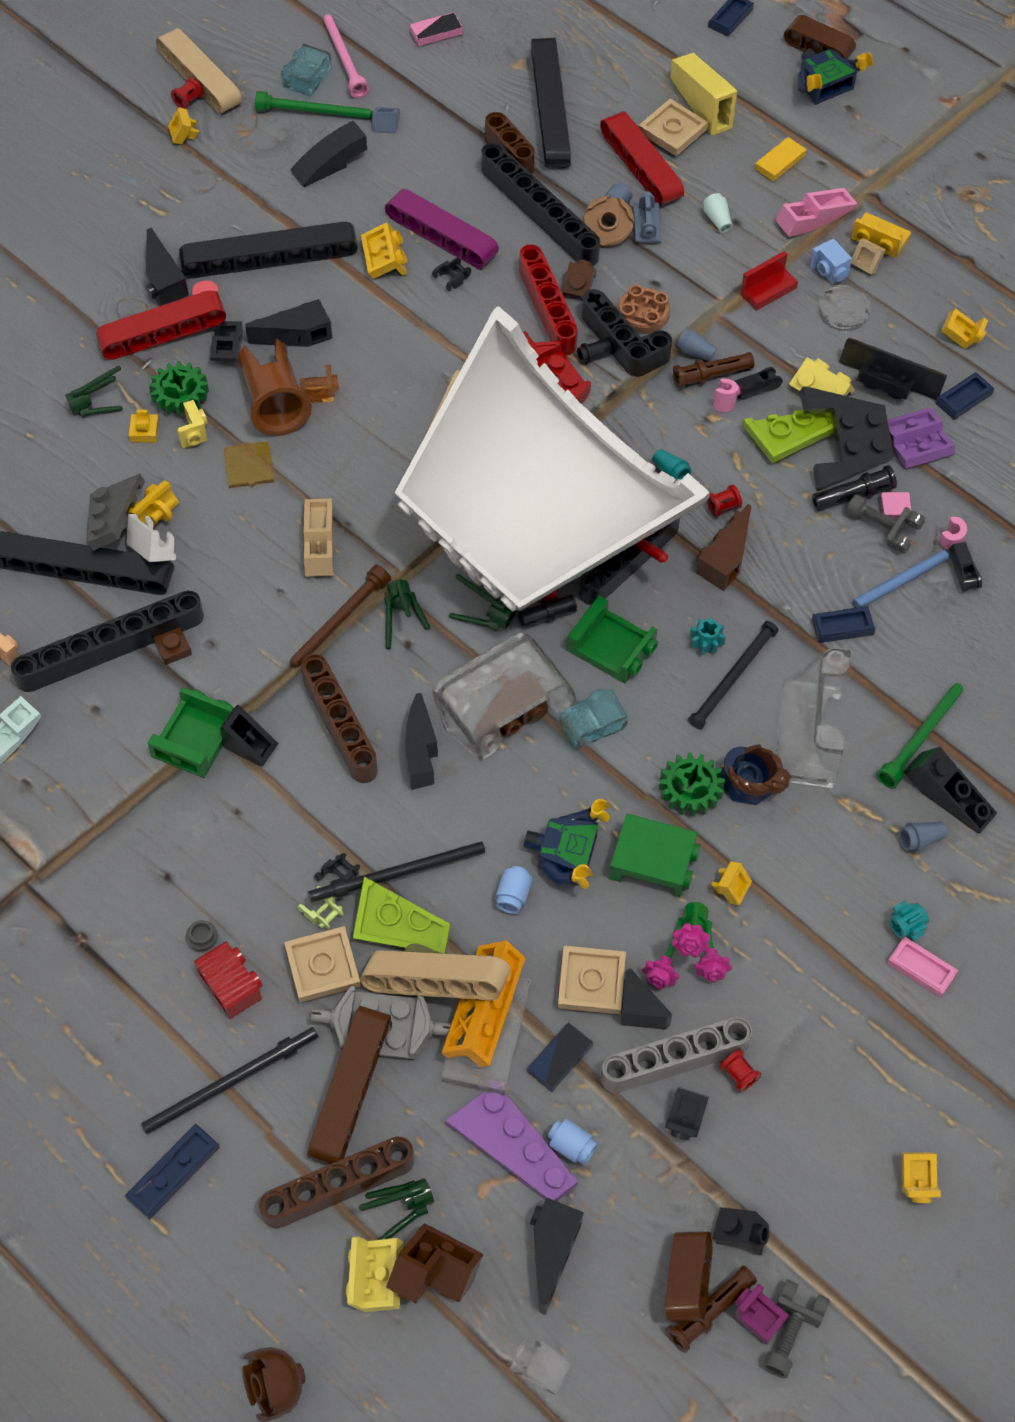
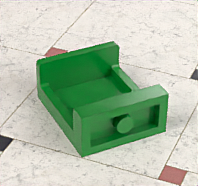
M598 596L569 633L567 651L625 684L631 675L635 677L639 673L646 655L651 656L658 646V641L656 640L657 629L652 626L646 632L610 612L608 610L609 601Z
M182 687L179 692L180 703L160 736L156 734L151 736L148 741V747L152 758L205 778L223 747L220 727L233 710V707L224 700L209 698L199 690H189Z
M626 813L610 866L609 879L621 882L623 875L673 888L675 889L674 896L681 897L683 888L689 889L693 875V871L688 870L690 861L696 862L701 845L696 844L697 832Z

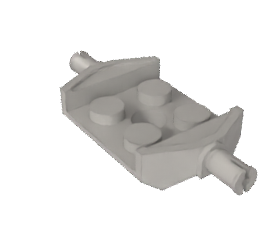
M353 986L349 987L336 1006V1009L329 1011L313 1008V1014H311V1022L331 1023V1028H335L341 1051L359 1006L391 1015L390 1023L392 1028L387 1032L380 1056L416 1059L421 1054L428 1039L433 1037V1034L447 1036L452 1024L431 1020L424 996L412 998L356 992Z

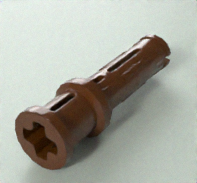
M751 352L706 363L697 360L692 365L674 366L673 379L676 387L683 389L685 385L697 382L705 384L709 378L753 369L755 362Z
M741 1266L732 1277L708 1297L704 1322H678L674 1326L669 1325L665 1330L674 1345L686 1353L690 1349V1344L702 1333L707 1334L713 1326L712 1322L731 1306L747 1287L750 1288L757 1283L755 1275L746 1266Z

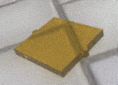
M268 441L250 444L244 442L242 445L224 447L229 488L244 486L253 488L258 484L274 482Z

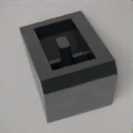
M236 705L220 727L224 748L258 766L265 764L279 744L240 705Z
M631 968L628 969L625 973L621 1025L666 1030L671 1024L672 1013Z

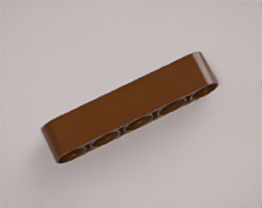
M319 654L308 655L301 663L304 685L352 777L360 783L371 782L378 773L376 753L326 659ZM314 671H319L317 674H311ZM324 694H332L331 696H328V697L322 696V695H324ZM338 716H343V717H344L343 719H340V720L334 719L335 717H338ZM350 739H355V740H357V741H355V742H353V743H347V742H346L347 740H350ZM363 762L369 763V765L364 767L358 764Z
M359 1006L356 1010L309 1144L308 1158L330 1165L345 1157L390 1026L391 1015L363 1006Z
M392 1137L267 1191L263 1194L259 1203L264 1222L271 1228H282L405 1175L414 1165L412 1144L405 1137ZM399 1150L407 1153V1157L402 1161H394L390 1157L392 1153ZM365 1164H374L377 1167L375 1172L368 1175L360 1172V1169ZM335 1177L346 1179V1183L342 1187L334 1188L329 1185L330 1181ZM305 1190L315 1192V1196L310 1201H301L298 1199L299 1195ZM279 1203L284 1205L283 1211L277 1215H271L267 1212L273 1204Z

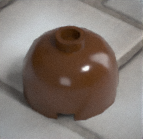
M275 1347L261 1348L245 1354L244 1359H249V1365L242 1367L244 1386L250 1405L253 1406L257 1402L262 1412L256 1414L257 1418L262 1422H268L291 1412L298 1404L302 1393V1384L305 1383V1372L302 1365L296 1363L293 1357L286 1351Z

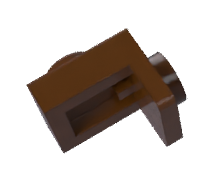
M580 259L577 260V263L569 262L562 290L563 294L582 298L583 294L591 289L593 278L597 274L596 268L592 266L591 262Z

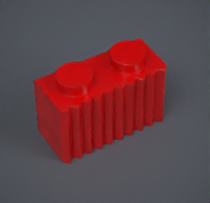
M225 941L196 959L194 964L198 974L228 1018L233 1019L234 1016L244 1012L251 1005L260 1002L262 997L259 988L263 985L253 970L248 973L243 966L246 960L237 947L232 949L228 942Z

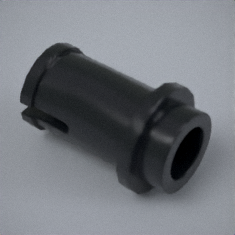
M608 338L590 344L582 343L577 348L579 361L590 364L593 359L612 354V345Z

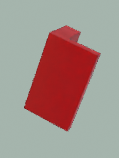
M785 251L743 273L740 295L756 311L797 289L798 281L785 269L788 255Z

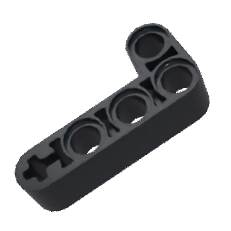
M590 289L583 294V321L599 340L609 339L612 345L613 357L629 375L640 377L669 362L672 337L668 332L657 330L641 337L602 291Z

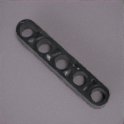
M680 518L651 534L650 536L652 537L648 536L645 539L661 549L677 534ZM632 545L581 576V600L587 605H592L598 596L606 599L648 561L651 556L635 545Z

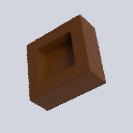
M180 627L153 637L165 665L192 655L191 648Z

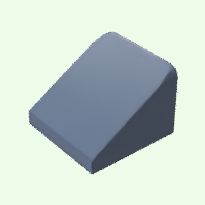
M376 107L372 114V130L374 132L396 133L400 109Z

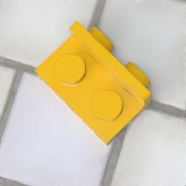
M865 212L861 219L857 218L854 221L851 239L859 242L860 239L865 238L885 249L884 254L897 258L909 241L911 231Z
M386 222L361 235L368 274L373 279L395 268L402 276L407 274L405 264L408 260L401 246L404 241L397 229L394 230Z

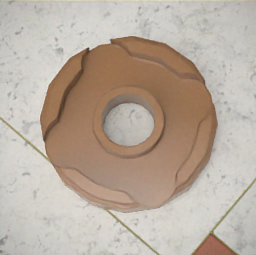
M602 196L587 206L583 222L599 236L601 247H615L621 245L629 238L633 230L634 215L631 207L624 200L611 196ZM605 216H611L615 219L616 223L611 227H606L602 224L601 220Z

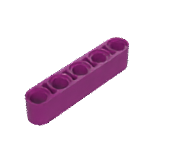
M401 189L385 204L384 209L390 219L474 268H483L499 251L498 244L492 237L408 189Z

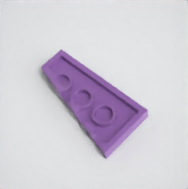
M497 1082L445 1120L446 1126L464 1136L470 1144L493 1158V1161L500 1167L509 1170L518 1177L520 1182L544 1200L547 1197L558 1201L578 1186L576 1178Z

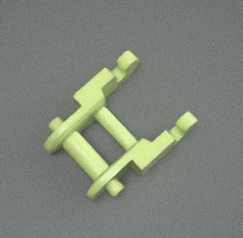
M334 897L323 899L325 904L316 912L314 910L310 911L302 904L297 906V909L301 913L304 912V916L314 925L318 922L320 928L324 927L327 930L330 929L329 923L337 915L341 917L344 915L343 908L335 904ZM329 907L332 912L323 919L320 914Z

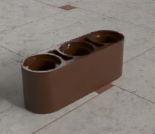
M805 15L797 16L783 34L788 45L802 52L811 48L818 54L831 49L841 57L848 59L856 49V43L851 36Z
M489 113L485 118L486 142L501 145L532 174L535 162V149L533 145L503 113Z
M708 1231L674 1233L665 1297V1311L668 1322H704L713 1253L712 1237Z

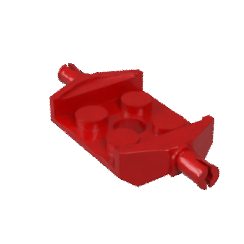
M523 332L529 345L539 355L536 359L539 368L545 363L560 380L557 384L565 391L568 389L580 403L584 402L590 393L591 382L589 380L584 382L562 352V343L560 341L535 343L527 332Z

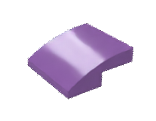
M931 407L888 420L893 451L905 469L955 454V444L943 432V421Z

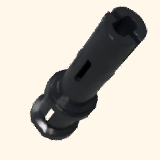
M886 465L883 467V470L871 474L868 472L863 473L855 481L812 494V501L817 511H820L826 507L848 501L856 494L872 497L875 495V492L887 488L895 489L897 487L896 476L892 467Z

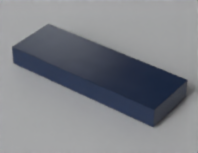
M195 1123L125 1194L126 1199L150 1220L220 1148L219 1144Z

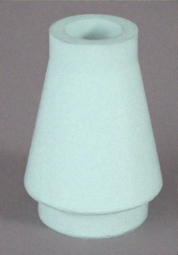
M720 193L708 196L703 201V211L720 233L728 232L732 229L733 224L726 198L722 197Z

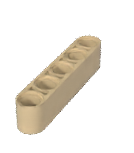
M175 28L156 38V44L162 56L185 80L192 77L200 83L204 93L202 97L216 112L222 114L242 103V96L236 85L181 29Z
M379 950L372 953L360 981L366 989L375 993L496 1000L503 990L511 969L506 961L494 956Z

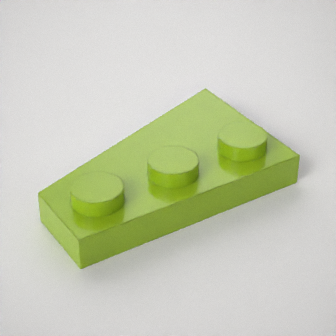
M803 409L795 410L791 415L779 417L777 414L767 415L766 419L760 420L746 418L743 419L742 424L771 463L781 460L835 433L830 412L804 414Z
M364 877L353 934L354 939L404 948L416 943L446 954L451 928L450 923Z

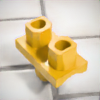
M164 480L159 485L151 484L145 489V497L140 502L136 501L135 505L129 506L127 510L128 514H136L138 519L146 524V516H149L154 526L161 519L166 522L170 521L173 518L171 510L180 502L173 494L170 483Z

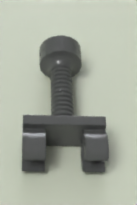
M858 494L852 498L846 512L856 519L862 515L887 528L889 527L891 531L886 538L887 545L893 546L903 553H907L911 546V540L900 534L905 524L907 523L909 526L920 530L925 523L923 515L916 511H911L907 507L904 508L898 520L890 518V516L870 506L868 507L867 499Z
M788 1279L776 1305L791 1316L776 1351L767 1352L762 1367L767 1372L780 1378H787L793 1363L788 1359V1355L791 1352L802 1322L804 1321L819 1328L830 1303V1299L820 1294L814 1303L812 1311L792 1302L799 1284Z

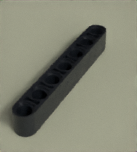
M556 37L531 39V56L545 168L571 166L570 142Z
M496 143L484 145L481 149L482 173L576 262L580 259L591 262L592 266L596 265L600 254L599 236L501 145Z
M336 222L187 243L180 247L179 259L181 272L185 277L200 278L348 257L357 252L358 243L354 226L351 223Z
M0 531V569L163 595L168 590L175 568L171 561L149 562L138 553L107 548L92 550L89 545Z
M182 591L20 655L11 664V671L15 682L20 690L32 692L154 643L153 637L180 627L183 632L196 627L204 619L200 596L194 591Z

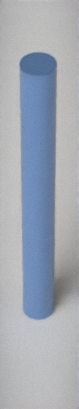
M943 549L853 599L854 607H864L949 559L948 552Z

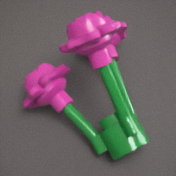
M700 902L686 904L683 917L678 918L676 930L673 932V937L665 955L655 962L646 961V966L643 967L642 972L647 975V981L650 985H654L657 989H663L668 985L675 986L676 980L679 979V975L674 972L675 969L671 966V957L675 948L680 951L682 956L691 955L694 958H697L701 952L705 951V957H702L700 962L695 963L694 967L697 970V976L704 977L709 982L722 980L725 978L726 972L732 970V965L729 963L730 959L728 957H721L717 954V950L714 949L711 933L712 922L707 920L708 908Z

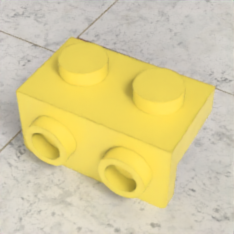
M807 357L789 383L791 387L799 392L802 387H811L847 396L848 393L853 394L855 391L850 384L852 380L841 372L835 375L828 370L830 366L818 358L813 361Z
M359 1236L352 1237L351 1249L348 1253L350 1264L349 1282L346 1285L348 1305L364 1313L400 1309V1296L387 1289L386 1286L397 1256L403 1249L404 1241L398 1238L367 1241Z

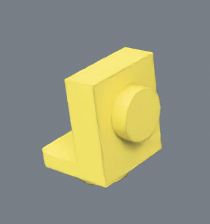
M194 400L183 403L188 425L179 427L177 432L181 447L187 448L208 440L205 425L208 422L203 409L198 410Z

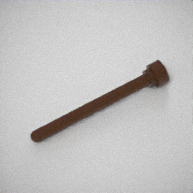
M375 564L367 572L366 582L291 657L290 663L292 666H300L303 659L311 655L373 590L383 589L391 581L390 574L382 566Z

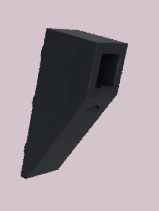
M319 299L245 324L249 344L275 345V340L278 339L285 346L309 347L333 339L331 321Z
M941 747L921 752L904 770V773L922 794L976 833H981L997 814L995 809Z

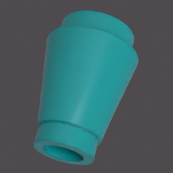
M663 449L657 450L652 457V462L658 469L674 477L675 480H682L687 473L690 475L692 473L688 461Z

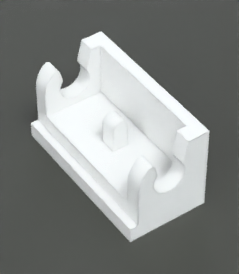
M128 514L127 545L149 562L176 560L174 536L170 532H167V541L165 543L160 539L159 531L153 530V521L149 516H146V524L138 519L136 514Z

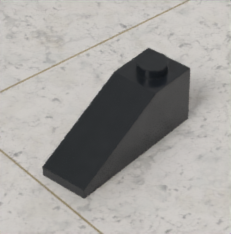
M151 227L147 229L146 276L148 284L145 285L150 299H155L159 306L188 297L189 293L185 276Z
M547 1197L543 1207L536 1206L530 1221V1225L534 1226L533 1239L539 1312L544 1315L547 1313L583 1223L584 1212Z

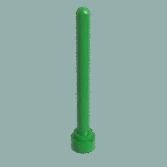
M257 91L255 97V111L266 112V110H271V108L364 119H371L373 114L371 109L272 98V95H268V92Z
M956 683L950 688L896 759L882 765L876 773V777L881 784L891 789L897 787L903 779V768L963 692L961 684Z

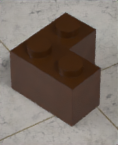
M424 1223L398 1254L386 1288L397 1293L401 1298L410 1300L415 1304L429 1287L440 1292L446 1298L460 1302L472 1286L484 1254Z

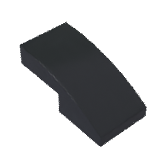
M224 321L215 326V333L212 336L211 361H238L243 334L242 321Z

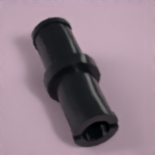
M572 594L550 602L549 600H544L538 606L518 611V619L522 628H527L544 621L550 623L556 617L577 612V603Z

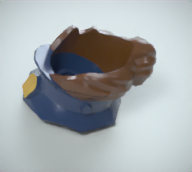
M760 744L750 747L739 746L732 748L726 754L725 760L720 767L722 768L720 778L725 779L724 789L735 802L757 805L770 795L783 792L790 784V773L783 769L780 757L771 750L762 748Z

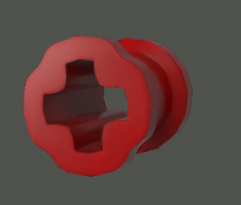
M189 77L186 80V84L179 89L174 88L171 91L172 100L179 108L183 109L188 108L189 103L195 98L200 99L204 95L202 86L192 77Z
M733 484L729 485L727 490L717 494L710 493V497L706 501L714 517L721 516L722 512L731 508L739 509L743 504L741 494Z
M742 1049L733 1052L719 1066L722 1071H726L737 1084L736 1089L739 1093L746 1091L754 1085L762 1075L759 1070L755 1071L743 1057L745 1053Z

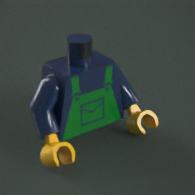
M809 48L801 55L802 64L801 70L798 73V90L800 92H807L815 105L851 91L855 86L857 71L863 72L867 69V66L874 65L872 55L867 52L858 55L857 59L849 60L841 57L831 49L816 54L813 49Z
M597 799L593 802L591 808L561 816L557 819H549L545 834L527 831L524 848L539 851L538 867L556 886L579 885L582 889L589 887L586 877L594 876L589 865L598 834L599 823L596 821L599 819L602 822H607L610 819V815L604 811L611 808V805L606 800Z

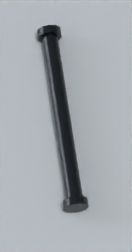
M765 621L762 624L761 632L700 709L690 715L688 721L693 727L700 730L703 729L706 725L705 720L770 637L776 636L779 629L773 622Z

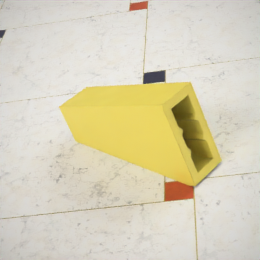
M695 53L672 59L670 79L694 113L708 122L707 131L710 136L732 129L737 90Z

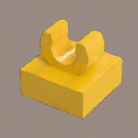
M178 107L168 125L173 143L182 145L186 137L196 139L199 133L198 129H194L197 122L189 118L187 109Z
M137 410V414H131L128 435L130 442L157 443L159 430L158 414H149L148 410Z
M730 861L727 869L721 868L718 870L721 876L720 882H712L711 885L716 893L725 896L729 904L740 906L752 880L741 863Z

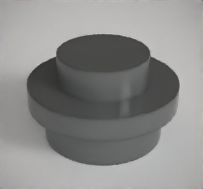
M205 920L194 922L186 933L189 946L197 951H205L212 948L218 939L216 927L211 922Z

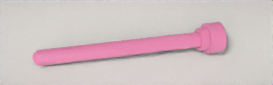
M326 14L323 20L349 77L348 89L354 98H362L369 92L368 83L364 77L358 75L333 17L330 14Z

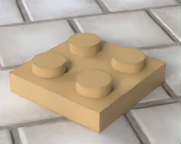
M669 99L640 123L639 129L649 140L677 156L708 130V122L674 100Z
M345 926L284 942L300 1003L346 991L350 986L355 988L361 987Z
M564 946L558 1009L621 1015L626 951Z

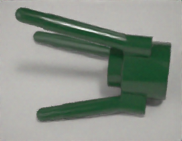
M116 366L84 386L65 394L73 415L80 412L83 418L91 414L122 411V406L88 408V406L92 405L89 394L115 381L116 377L113 375L121 370L120 366Z
M460 574L456 575L457 580L491 603L486 613L490 621L450 613L449 617L485 626L494 631H497L499 626L506 629L513 620L516 609L512 612L502 601L495 599L483 588L475 585Z
M403 579L389 583L387 586L389 596L384 598L386 604L385 647L388 650L391 649L393 606L396 609H404L405 615L410 617L411 611L409 606L412 604L426 630L430 629L427 618L417 602L415 593L411 592L408 581Z
M423 1178L418 1181L412 1180L402 1185L367 1192L365 1194L367 1199L381 1198L361 1204L359 1209L364 1211L401 1199L407 1210L413 1208L414 1211L377 1240L390 1239L416 1218L427 1214L426 1206L433 1204L434 1199L426 1179Z

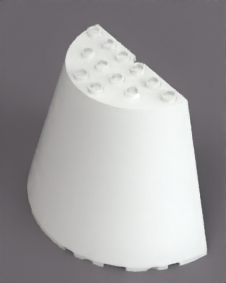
M497 306L485 324L398 485L395 494L401 500L397 505L408 516L413 514L419 520L418 525L423 529V532L433 542L438 540L448 558L459 568L463 566L468 576L479 587L483 584L484 588L495 599L500 597V600L513 612L515 609L518 611L523 610L703 505L710 497V492L689 473L682 480H675L674 477L663 471L659 474L654 472L656 469L654 465L645 461L613 434L568 389L566 391L557 384L560 380L545 363L539 368L537 365L538 361L536 360L539 355L527 342L528 340L519 324Z

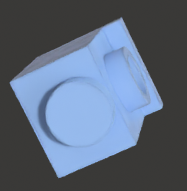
M833 238L812 249L809 267L812 270L817 268L819 273L833 284L843 281L849 275L852 258Z

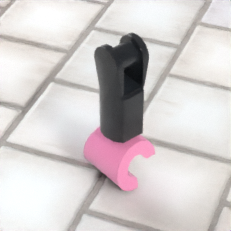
M767 367L758 373L735 381L725 378L720 379L719 388L715 389L713 407L720 412L731 411L736 406L737 396L739 399L760 392L777 389L781 386L783 379L780 376H776L774 367Z
M950 517L947 531L941 532L939 543L943 548L949 550L962 591L966 592L968 588L975 586L978 589L982 588L981 576L974 564L968 545L964 542L967 534V524L959 517ZM971 573L972 576L966 577L965 574Z

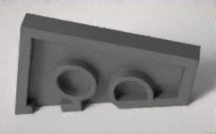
M140 474L111 486L101 487L90 494L87 543L92 550L118 541L128 520L126 512L129 506L136 503V490L141 489L145 483Z

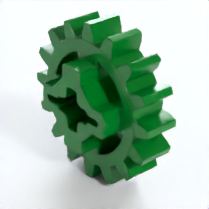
M178 361L175 367L167 363L166 370L157 369L159 376H151L152 383L149 384L152 402L157 403L159 410L165 407L167 414L176 410L177 415H181L182 410H184L183 403L194 400L197 408H200V400H207L206 393L209 392L206 374H201L199 366L192 369V363L190 362L186 366H182L181 361Z
M691 752L688 753L687 759L676 755L675 763L668 761L666 770L661 771L659 790H662V800L670 799L669 808L680 807L679 814L681 815L686 810H690L693 817L696 815V810L699 809L703 814H707L708 805L716 808L718 799H722L725 779L720 778L721 768L713 769L715 761L704 762L703 754H700L698 759H693ZM696 779L694 784L691 785L690 790H688L690 784H692L693 780Z

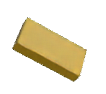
M787 137L755 163V170L774 182L806 156L807 149Z

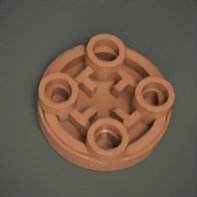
M635 284L630 286L628 292L620 298L618 310L637 333H652L663 328L668 322L670 314L669 297L664 292L643 288L641 285Z

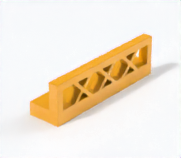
M507 940L478 946L477 956L493 954L494 957L506 961L511 971L498 999L460 998L442 1050V1054L445 1057L452 1058L467 1055L479 1067L490 1066L525 961V957ZM475 1006L473 1013L465 1019L467 1013ZM466 1033L463 1044L457 1045L458 1040Z

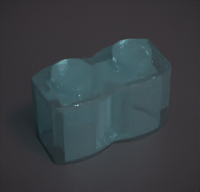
M303 44L299 49H296L292 60L282 68L281 78L283 79V87L311 96L318 88L320 81L326 77L331 69V52L307 44Z
M598 689L592 692L586 700H573L566 703L562 710L559 711V722L574 749H578L626 728L628 716L613 689Z

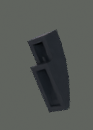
M354 121L339 127L307 151L291 168V173L305 188L346 168V160L367 150L366 134Z
M422 692L417 693L414 697L406 725L405 746L407 772L411 790L434 785V770L430 758L438 756L437 740Z

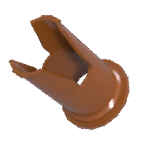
M278 339L275 340L276 362L260 366L257 358L246 346H243L240 353H238V363L242 368L253 402L250 418L255 428L262 433L272 436L286 435L296 431L307 422L312 410L308 394L298 387L287 355V348ZM281 393L280 395L270 397L274 394Z

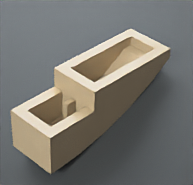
M332 498L305 499L303 531L305 577L334 575Z

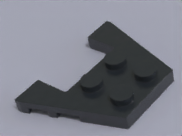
M802 387L800 395L804 414L831 413L840 461L815 464L813 471L817 491L823 490L836 482L844 481L857 473H862L879 466L894 457L885 405L811 387Z

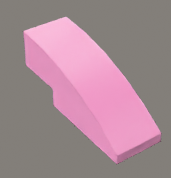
M845 188L806 193L801 202L783 204L775 221L789 237L816 230L854 210L858 203Z

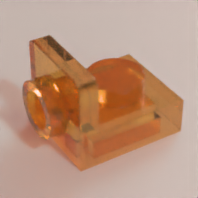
M326 365V376L300 378V388L308 394L311 403L334 402L333 391L339 390L337 374H332L331 365Z

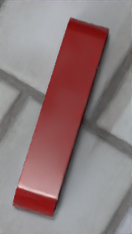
M625 111L600 121L601 132L606 141L644 189L655 197V202H659V206L684 196V187L680 178Z
M527 244L519 252V273L550 341H560L562 343V352L565 356L571 355L577 349V325L542 249L537 245Z
M209 290L104 324L97 329L96 337L104 358L113 360L217 326L225 321L226 312L218 292Z

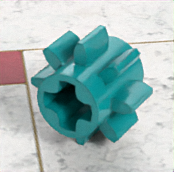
M714 618L698 619L697 627H691L690 637L693 638L692 648L697 647L702 654L712 651L717 653L718 646L725 644L724 625H719L714 621Z
M904 900L893 907L894 912L891 913L892 918H890L889 922L892 930L899 938L910 937L912 941H915L925 934L924 930L927 928L926 924L929 922V918L920 904L911 903L908 905Z

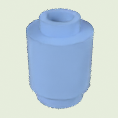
M512 866L503 871L495 896L497 901L496 907L499 910L508 914H518L520 909L524 908L533 878L525 868Z
M565 1119L563 1123L558 1120L548 1134V1138L551 1139L549 1146L575 1164L579 1162L585 1166L598 1147V1143L593 1140V1135L569 1119Z

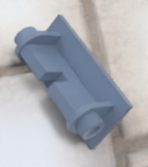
M644 192L639 202H634L635 242H661L659 202H655V197L650 192Z

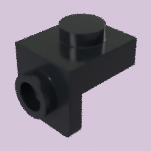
M678 1087L665 1128L671 1129L670 1135L683 1140H689L690 1136L697 1138L709 1096Z
M721 1207L712 1239L717 1244L746 1247L754 1255H762L764 1245L769 1240V1224L756 1211Z

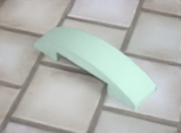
M22 696L0 714V719L2 720L0 722V764L20 746L41 718V714Z

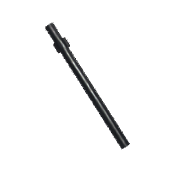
M480 841L345 881L343 878L330 881V885L308 891V898L310 903L330 897L335 899L348 896V892L362 888L364 877L379 884L485 853V846Z
M311 1027L291 1039L288 1036L277 1043L278 1046L142 1122L141 1124L146 1134L155 1131L285 1057L287 1060L296 1055L298 1049L319 1038L315 1029Z

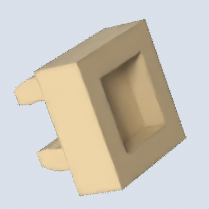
M865 238L860 239L852 256L851 264L872 275L876 272L886 250Z

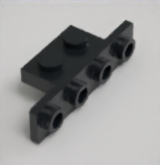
M850 337L846 340L840 357L841 363L860 370L856 381L863 383L869 389L885 391L890 397L895 399L903 398L906 400L912 391L937 400L947 379V375Z

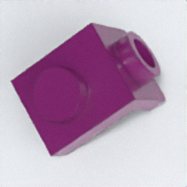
M758 1284L753 1291L747 1287L736 1300L735 1304L739 1308L735 1318L767 1345L786 1322L789 1315L762 1293L764 1287Z

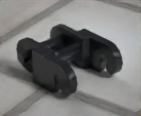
M456 258L451 262L447 260L433 270L432 276L437 278L438 273L440 276L450 273L454 278L447 283L446 289L451 291V286L454 289L461 286L463 280L470 276L472 270L469 267L464 268L461 265V259ZM458 269L460 272L456 274L454 270Z
M342 853L337 855L334 861L329 859L321 867V873L317 872L314 878L320 881L328 873L334 872L345 881L359 874L360 865L356 864L353 866L346 860L347 855ZM340 865L349 870L345 875L337 869Z

